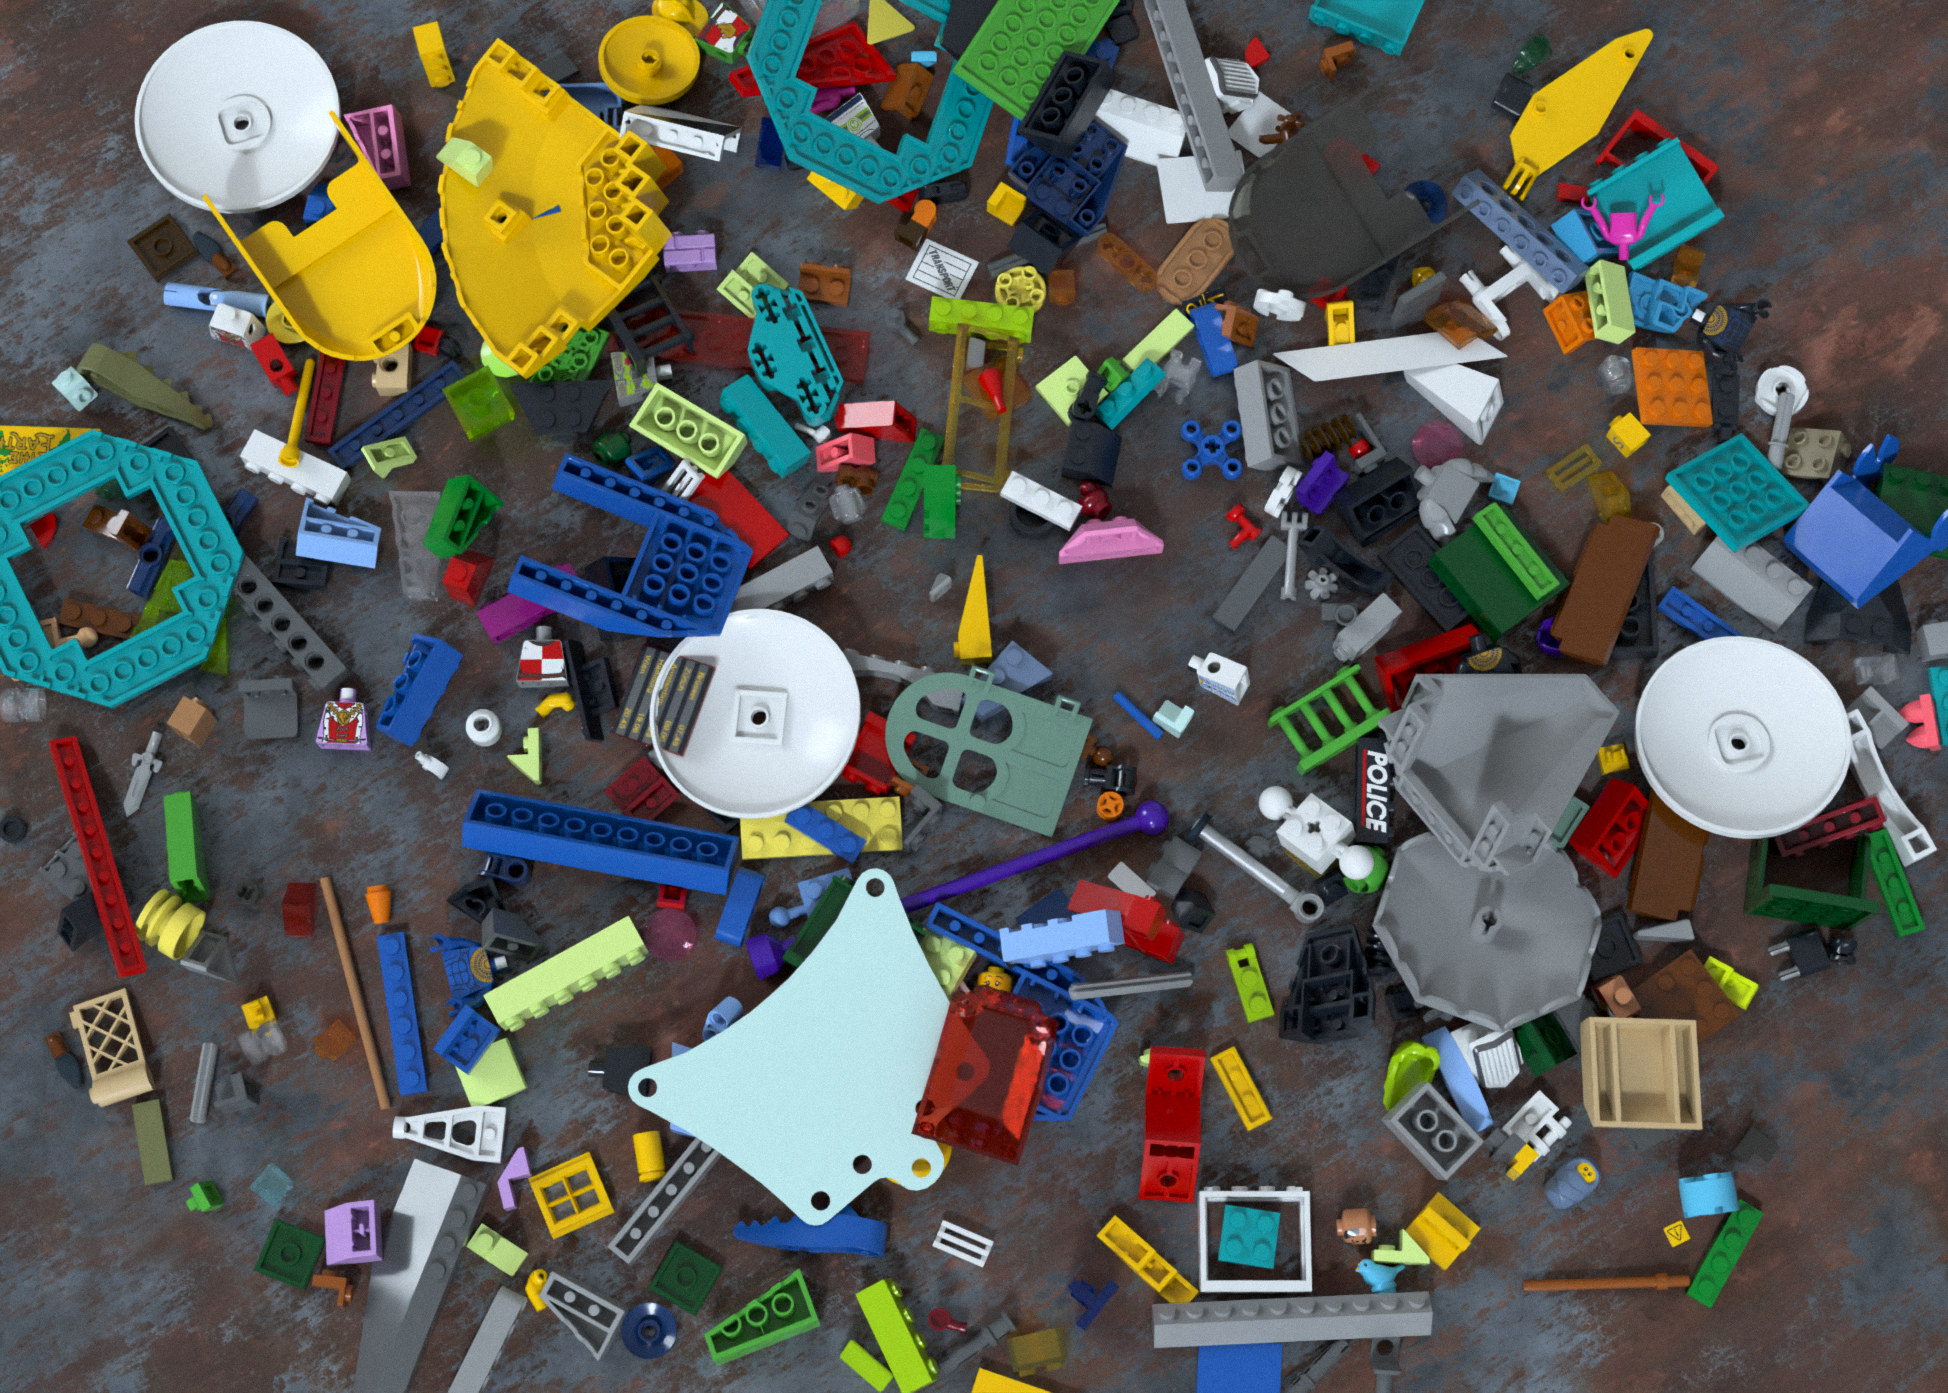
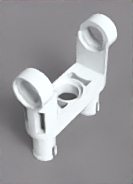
M1507 245L1499 253L1512 266L1513 270L1489 287L1483 285L1473 270L1468 271V275L1465 273L1459 279L1473 296L1472 302L1487 319L1491 333L1500 341L1510 335V329L1505 322L1507 319L1495 306V303L1526 281L1532 285L1543 300L1546 299L1549 303L1563 295Z

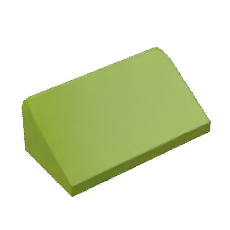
M850 1340L840 1354V1358L879 1392H882L894 1378V1375L854 1340Z

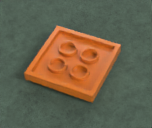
M1636 347L1631 351L1641 424L1709 427L1713 425L1703 351Z

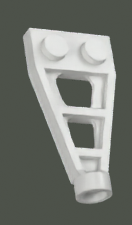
M473 1106L412 1117L395 1116L393 1138L410 1139L471 1161L501 1163L507 1108ZM468 1120L476 1123L475 1142L472 1145L458 1143L452 1138L453 1126L456 1123ZM429 1122H445V1138L439 1140L427 1137L425 1135L426 1124ZM407 1123L411 1127L409 1132H407Z

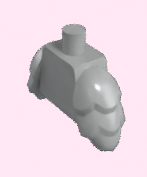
M1466 458L1451 459L1443 465L1434 466L1431 470L1425 465L1420 466L1415 472L1414 478L1422 483L1417 493V498L1420 501L1419 514L1424 527L1429 529L1433 538L1443 546L1456 538V530L1453 524L1458 522L1479 486V482L1493 483L1494 475L1485 469L1483 465L1472 463L1470 459Z

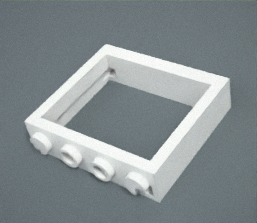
M1220 1186L1204 1187V1191H1199V1292L1311 1293L1310 1191H1303V1187L1295 1186L1286 1187V1191H1275L1274 1186H1260L1259 1191H1248L1247 1186H1233L1231 1191H1220ZM1207 1202H1299L1301 1280H1208Z

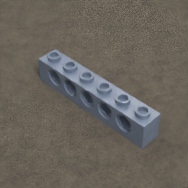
M1479 168L1465 174L1451 193L1562 294L1574 289L1590 270L1584 262Z

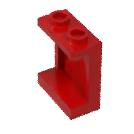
M869 711L849 761L842 770V777L852 783L859 781L865 784V789L872 794L879 796L882 793L887 796L892 787L891 780L897 774L886 748L885 729L887 720ZM911 732L904 740V750L907 756H909L917 742V735Z

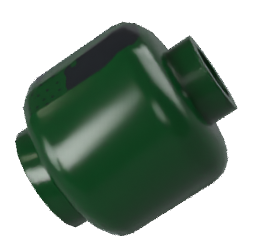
M610 429L594 441V451H592V454L603 467L615 468L631 455V447L629 445L631 439L624 431L618 432Z

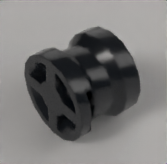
M1846 938L1830 939L1832 953L1829 954V961L1831 963L1841 965L1856 964L1854 950L1857 949V941Z

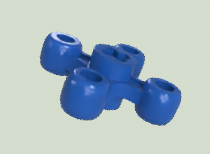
M1232 419L1227 420L1222 425L1219 434L1209 436L1203 433L1201 425L1196 420H1187L1183 423L1180 431L1182 438L1187 442L1194 443L1198 448V454L1193 458L1185 460L1182 464L1181 472L1185 479L1190 481L1198 479L1204 466L1214 464L1220 467L1222 475L1227 480L1233 481L1241 476L1243 470L1242 463L1236 458L1229 457L1225 452L1226 445L1230 442H1235L1241 436L1242 428L1239 422ZM1188 429H1193L1195 432H1194V433H1190V432H1188L1187 430H1188ZM1228 429H1233L1235 432L1230 433ZM1208 447H1213L1215 453H1210ZM1193 467L1195 471H1190L1188 468ZM1233 467L1236 471H1230L1228 468Z

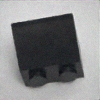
M1040 208L1021 221L1007 246L1014 250L1018 257L1025 258L1032 263L1036 270L1050 275L1060 267L1080 242L1082 236L1043 208Z
M1073 419L1061 477L1080 481L1090 480L1095 484L1098 483L1099 485L1112 487L1122 437L1100 424Z

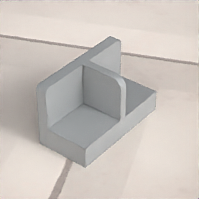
M1872 686L1864 691L1845 710L1846 713L1856 709L1860 711L1871 731L1874 745L1879 750L1884 748L1897 734L1909 725Z

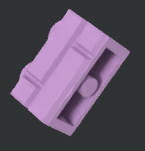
M706 230L696 231L693 235L672 232L671 238L663 246L666 273L717 270L714 233Z

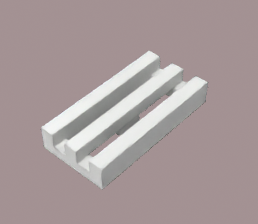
M689 458L683 459L661 491L669 493L686 470L687 474L677 485L672 495L678 497L691 478H693L679 497L688 501L705 475L698 473V468L695 465H690L691 460Z
M943 1220L932 1246L983 1268L994 1242ZM947 1228L986 1245L985 1250L944 1233L945 1229ZM943 1238L982 1255L979 1260L940 1243Z

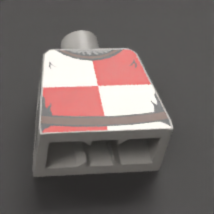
M536 627V640H525L523 642L516 682L520 688L570 687L564 646L561 640H552V627Z

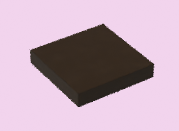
M170 213L127 241L157 283L199 255L197 249Z

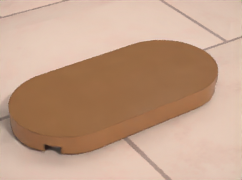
M1212 217V219L1197 221L1158 270L1156 286L1162 298L1173 305L1182 306L1183 301L1205 294L1236 253L1237 237L1234 228L1221 218Z

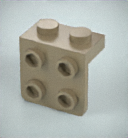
M1795 427L1790 431L1787 442L1789 447L1785 449L1782 470L1780 472L1785 477L1820 479L1824 486H1826L1838 470L1845 472L1844 465L1846 458L1850 457L1851 444L1842 431Z

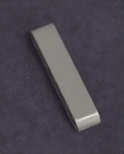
M505 1286L500 1288L448 1393L483 1392L526 1306L527 1297Z

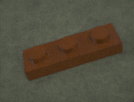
M65 598L57 623L60 626L77 630L90 627L99 635L126 641L139 634L143 617Z

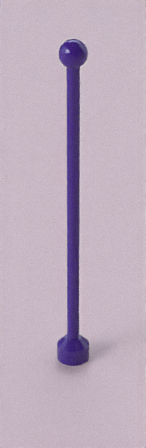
M1146 801L1138 807L1135 816L904 897L900 901L905 913L908 914L1140 830L1148 835H1156L1163 832L1168 826L1169 812L1158 801ZM763 933L745 940L759 981L780 973L785 963L782 957L797 936L780 942L779 939Z

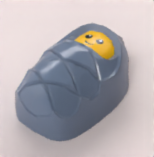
M1586 1156L1576 1157L1561 1165L1547 1178L1543 1185V1192L1555 1208L1567 1209L1594 1191L1602 1178V1170L1592 1158Z

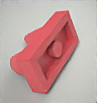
M1931 694L1919 695V700L1906 704L1898 711L1907 722H1924V725L1915 728L1909 733L1906 741L1915 747L1929 748L1931 751L1941 750L1933 697Z

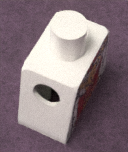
M218 303L209 325L212 338L251 351L250 344L263 338L267 331L254 314L222 303Z

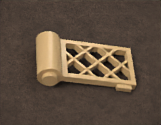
M124 988L74 1005V1012L69 1014L73 1028H79L93 1080L92 1088L89 1089L93 1104L98 1103L100 1107H105L154 1090L153 1076L147 1065L127 989ZM122 998L124 1006L119 1015L107 1010L113 1000ZM93 1007L100 1012L93 1024L84 1021L82 1011ZM104 1014L116 1018L109 1033L97 1027ZM121 1021L130 1025L131 1031L126 1040L114 1035ZM95 1030L106 1035L99 1049L92 1047L89 1041ZM111 1039L123 1043L116 1057L104 1052ZM129 1046L137 1051L139 1060L127 1064L121 1061V1058ZM102 1055L113 1060L108 1071L98 1074L96 1065Z

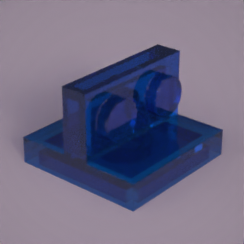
M1082 1279L1079 1283L1074 1280L1066 1292L1087 1308L1074 1327L1083 1334L1119 1286L1110 1280L1096 1297L1093 1294L1095 1289Z

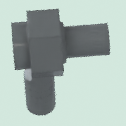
M891 308L884 315L887 330L899 332L913 347L920 342L921 339L906 325L902 310Z

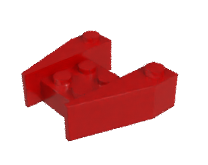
M1079 880L1067 907V910L1077 914L1104 909L1120 911L1125 942L1122 945L1172 965L1185 937L1179 928V924L1168 919L1164 920L1167 911L1160 904L1161 901L1150 895H1146L1143 898L1131 893Z

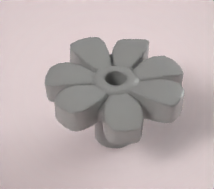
M1321 567L1318 574L1314 570L1308 573L1309 580L1305 581L1304 586L1307 590L1312 589L1309 594L1312 599L1315 600L1320 595L1322 600H1328L1330 593L1335 594L1337 592L1338 586L1333 584L1337 577L1334 573L1327 575V568Z

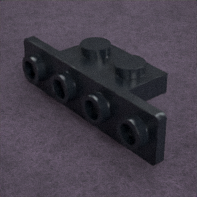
M571 639L564 640V656L570 669V682L575 691V704L581 717L582 733L587 741L602 742L604 737L599 716L620 708L609 658L601 657L586 663L582 643Z

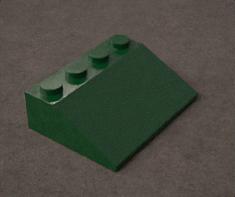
M1884 463L1874 482V494L1914 528L1931 538L1934 525L1948 509V476ZM1948 547L1941 552L1935 550L1928 556L1948 560Z

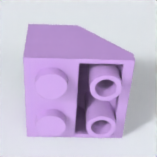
M375 1200L349 1202L325 1210L327 1266L383 1260L381 1209Z

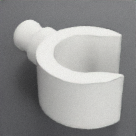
M421 751L415 755V759L419 760L423 765L422 768L434 773L440 780L444 778L449 770L445 764L432 756L424 755Z

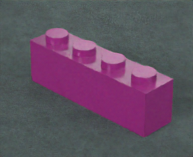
M569 562L565 565L560 563L553 567L577 577ZM506 592L503 595L504 598L496 602L489 601L485 603L476 613L495 646L557 611Z

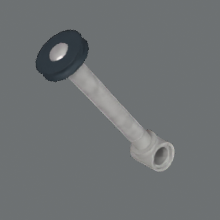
M1206 811L1202 818L1193 824L1191 832L1185 840L1189 839L1193 844L1199 836L1291 905L1289 909L1294 912L1295 917L1300 922L1309 924L1322 915L1324 904L1319 896L1307 893L1304 890L1299 892L1210 826L1208 822L1214 815H1209ZM1309 902L1313 904L1315 913L1313 915L1306 914L1302 909L1303 903Z

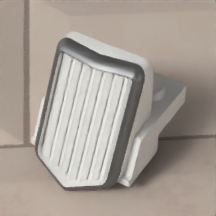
M1219 57L1205 59L1214 91L1221 105L1222 114L1229 112L1232 115L1255 105L1253 100L1258 97L1260 79L1248 63L1239 59Z
M1472 1022L1451 1032V1036L1465 1058L1477 1084H1480L1483 1088H1505L1520 1073L1521 1065L1524 1062L1512 1029L1501 1033Z

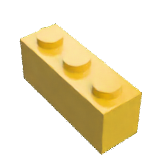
M438 22L412 27L419 55L431 87H445L451 82H455L450 57Z

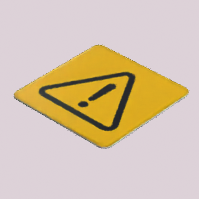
M1681 1220L1663 1229L1672 1247L1690 1239Z

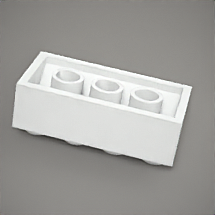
M1110 89L1094 116L1097 122L1128 145L1125 153L1126 157L1157 166V159L1179 157L1187 136L1179 111Z

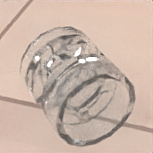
M42 687L26 688L23 692L20 688H4L0 697V710L3 721L5 723L21 722L25 718L27 722H43L47 713V698Z
M274 1018L260 1024L259 1030L251 1028L238 1035L242 1050L253 1067L266 1061L269 1054L275 1057L289 1049L286 1039Z

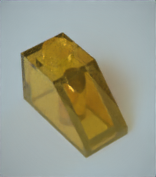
M1611 470L1586 476L1597 514L1606 525H1609L1613 514L1632 518L1630 493Z

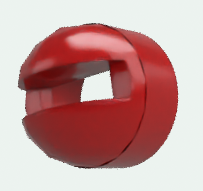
M1362 438L1348 452L1357 460L1371 452V447L1366 439Z
M837 536L829 542L830 547L840 559L851 551V541L846 536Z

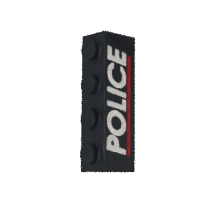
M1359 737L1355 743L1353 828L1356 837L1353 839V845L1378 846L1385 849L1388 841L1393 840V825H1389V815H1393L1394 799H1389L1390 789L1394 788V773H1390V763L1388 762L1384 747L1387 739Z

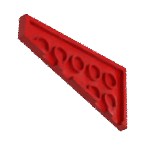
M852 21L809 39L795 77L818 89L895 81L897 74L875 46L867 43L865 33L855 21ZM750 65L730 72L729 80L742 97L762 95Z

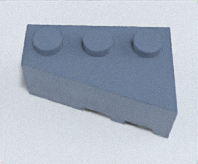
M1013 640L987 669L995 672L992 684L1025 696L1030 695L1031 692L1039 687L1052 682L1053 673ZM983 674L979 680L986 682L988 675ZM964 695L961 699L962 708L966 700V695ZM983 700L978 704L974 718L982 723L1003 711L1006 707L991 700Z

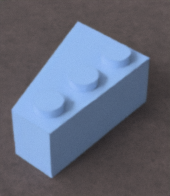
M306 497L298 530L296 556L375 568L379 552L381 528L353 516L350 518L341 516L336 513V509L332 507L322 508L313 504L314 500Z

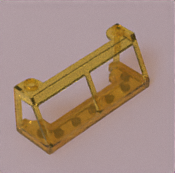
M958 323L942 465H954L960 402L997 411L992 403L961 395L964 365L969 343L968 331L1008 341V344L985 342V349L1007 351L1003 399L1007 411L1002 413L1000 418L994 477L956 468V474L994 484L983 485L961 482V489L1001 493L1011 475V470L1006 469L1016 367L1017 362L1022 363L1024 347H1019V338L970 324Z

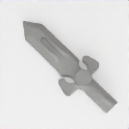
M153 731L146 751L142 755L134 753L132 756L133 766H137L140 760H142V763L135 770L123 803L127 817L139 809L152 774L150 770L151 765L154 764L153 771L155 773H158L163 766V762L156 760L155 757L163 736L161 733Z

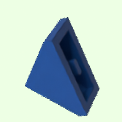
M659 446L627 457L625 460L628 473L636 481L649 486L653 485L675 465L672 459Z

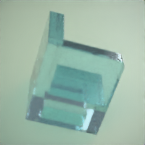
M271 1162L249 1188L260 1195L272 1207H275L296 1182L280 1167Z

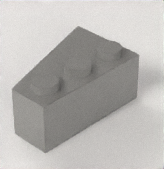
M560 1269L551 1272L539 1295L562 1322H565L575 1333L578 1340L586 1345L598 1361L605 1358L622 1326L624 1318L631 1309Z

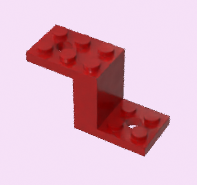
M1150 1046L1144 1099L1143 1158L1139 1199L1193 1203L1201 1147L1200 1097L1206 1058L1205 1049ZM1178 1069L1181 1070V1073L1173 1074L1169 1071ZM1166 1175H1170V1176H1173L1174 1178H1173V1179H1164V1178H1162V1177H1163V1176H1166Z

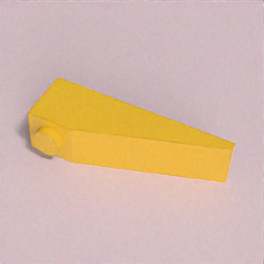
M977 555L958 632V642H953L954 657L960 658V666L992 663L982 555Z

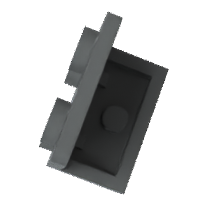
M275 675L273 679L250 676L245 681H238V691L244 697V735L247 739L289 738L298 735V685L292 678H289L288 675Z

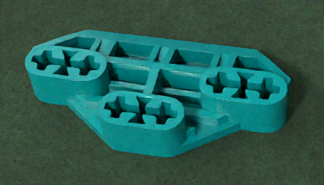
M758 284L751 293L752 304L756 313L748 345L751 366L763 389L766 391L777 390L794 399L807 424L820 426L831 420L844 387L843 378L803 292L791 287L787 291L770 284ZM764 297L768 300V307L772 312L774 320L778 323L773 324L769 320V313L765 309L763 300L759 298ZM783 297L788 298L791 306L795 305L796 308L784 313L783 309L787 307ZM800 323L805 336H810L811 339L798 344L797 341L801 337L795 324ZM757 351H761L764 354L767 367H769V371L774 378L770 379L769 376H766L765 367L759 354L756 353ZM811 354H814L819 367H824L825 371L812 375L811 372L815 371V367L810 358ZM827 385L830 390H835L829 407L826 406V403H829L830 400L824 389ZM801 386L809 389V397L813 401L815 410L819 411L818 414H814L811 411L808 398L806 399L804 390L800 388Z

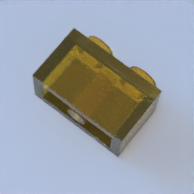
M1061 1327L1006 1339L1013 1374L1019 1372L1020 1377L1036 1374L1035 1369L1046 1366L1047 1371L1063 1368V1362L1068 1361Z

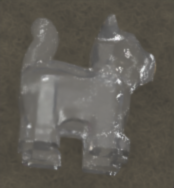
M1173 348L1169 361L1162 369L1166 376L1153 390L1158 393L1160 398L1168 390L1170 383H1173L1181 389L1175 397L1176 403L1182 404L1184 398L1190 393L1196 382V375L1201 369L1202 362L1191 358L1188 365L1181 364L1183 353Z

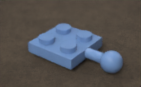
M849 868L797 883L803 905L790 909L781 906L773 908L769 913L770 923L776 928H783L789 923L790 919L807 915V918H809L830 885L834 875L839 878L841 875H844L852 880Z

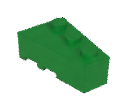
M470 474L448 479L422 545L440 559L462 554L477 537L481 527L489 523L494 512L502 508L505 503Z

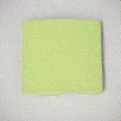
M751 252L736 271L732 270L717 290L754 322L756 313L751 297L753 288L758 284H770L788 290L791 285L755 253ZM764 297L759 298L763 300L765 309L768 311V300Z
M508 1038L492 1043L469 1075L456 1067L471 1107L489 1106L500 1099H507L528 1088Z

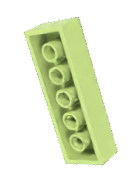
M627 916L483 996L498 1024L505 1031L510 1029L513 1032L522 1028L525 1025L524 1021L533 1016L537 1019L550 1011L549 1007L557 1003L563 1005L574 998L573 994L578 991L587 992L598 985V980L607 977V979L615 977L621 973L620 968L629 963L631 966L642 962L645 959L644 955L649 952L630 917Z

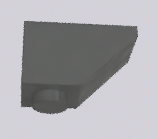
M492 908L481 924L482 949L532 961L543 947L541 938L516 913Z

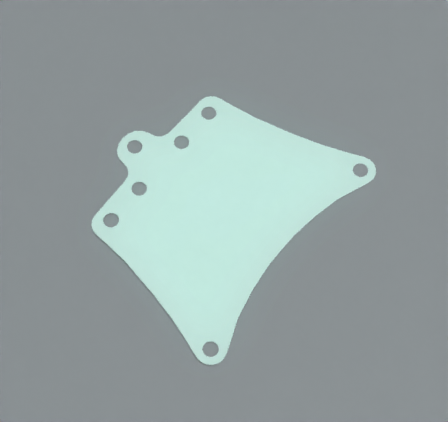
M875 868L861 874L835 923L807 959L777 990L750 1013L716 1036L686 1053L635 1072L630 1078L628 1091L632 1101L637 1105L686 1130L720 1152L761 1182L804 1222L815 1226L829 1221L868 1186L880 1178L894 1179L908 1190L916 1191L925 1189L935 1183L944 1168V1157L935 1141L936 1127L984 1082L990 1067L987 1057L954 1011L930 968L912 931L894 881L887 872ZM873 878L880 879L884 883V892L878 897L870 896L866 891L867 882ZM962 1062H968L974 1067V1076L969 1081H962L956 1076V1067ZM644 1078L653 1079L657 1084V1091L651 1097H644L638 1091V1085ZM921 1099H928L934 1105V1113L928 1118H922L916 1113V1104ZM859 1155L868 1156L872 1162V1167L866 1174H859L853 1168V1161ZM920 1158L926 1159L931 1165L930 1173L922 1178L917 1177L912 1172V1164ZM823 1191L829 1195L830 1205L827 1209L819 1211L812 1206L811 1198L814 1193Z

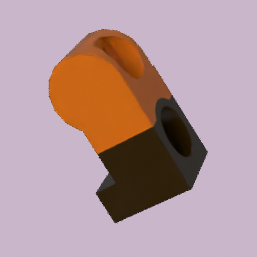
M930 200L919 201L915 205L914 214L907 225L899 223L895 229V240L917 252L936 222L935 204Z

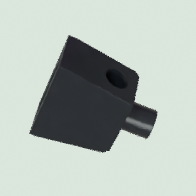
M651 1046L607 1049L605 1062L590 1060L588 1077L603 1078L602 1088L605 1091L630 1097L628 1091L630 1078L635 1072L651 1065L653 1049ZM644 1078L638 1085V1091L644 1097H648L650 1078Z

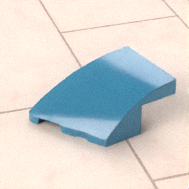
M1634 271L1629 273L1627 279L1634 325L1641 329L1673 334L1680 328L1683 321L1691 316L1694 312L1693 310L1708 296V293L1691 286L1681 287L1661 278L1654 280Z

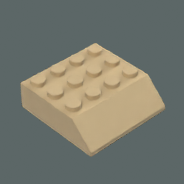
M1588 1017L1580 1023L1583 1100L1593 1127L1703 1129L1696 1020Z

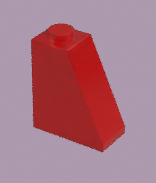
M878 401L839 404L835 423L836 429L844 435L855 433L876 440L915 442L917 418L898 402Z
M472 550L453 556L442 580L451 599L476 607L495 559Z

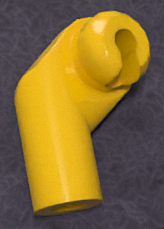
M543 1269L534 1270L530 1274L525 1287V1292L537 1312L548 1307L539 1297L548 1279L547 1272Z

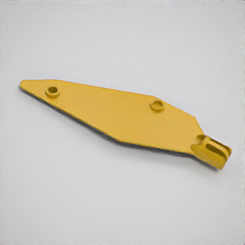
M1643 29L1616 38L1532 96L1510 134L1515 165L1501 188L1503 191L1508 189L1515 176H1517L1518 178L1509 194L1514 197L1524 181H1527L1518 197L1519 201H1524L1537 176L1599 133L1653 38V32L1650 29Z

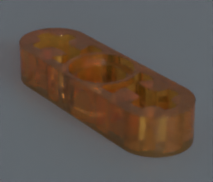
M1105 233L1099 237L1097 252L1107 263L1140 292L1147 293L1155 288L1157 273L1115 234ZM1104 242L1107 244L1112 242L1113 250L1110 248L1105 250ZM1124 257H1130L1133 259L1134 265L1131 268H1123L1120 265V260ZM1139 266L1141 267L1139 273L1143 277L1150 276V283H1141V276L1136 272Z

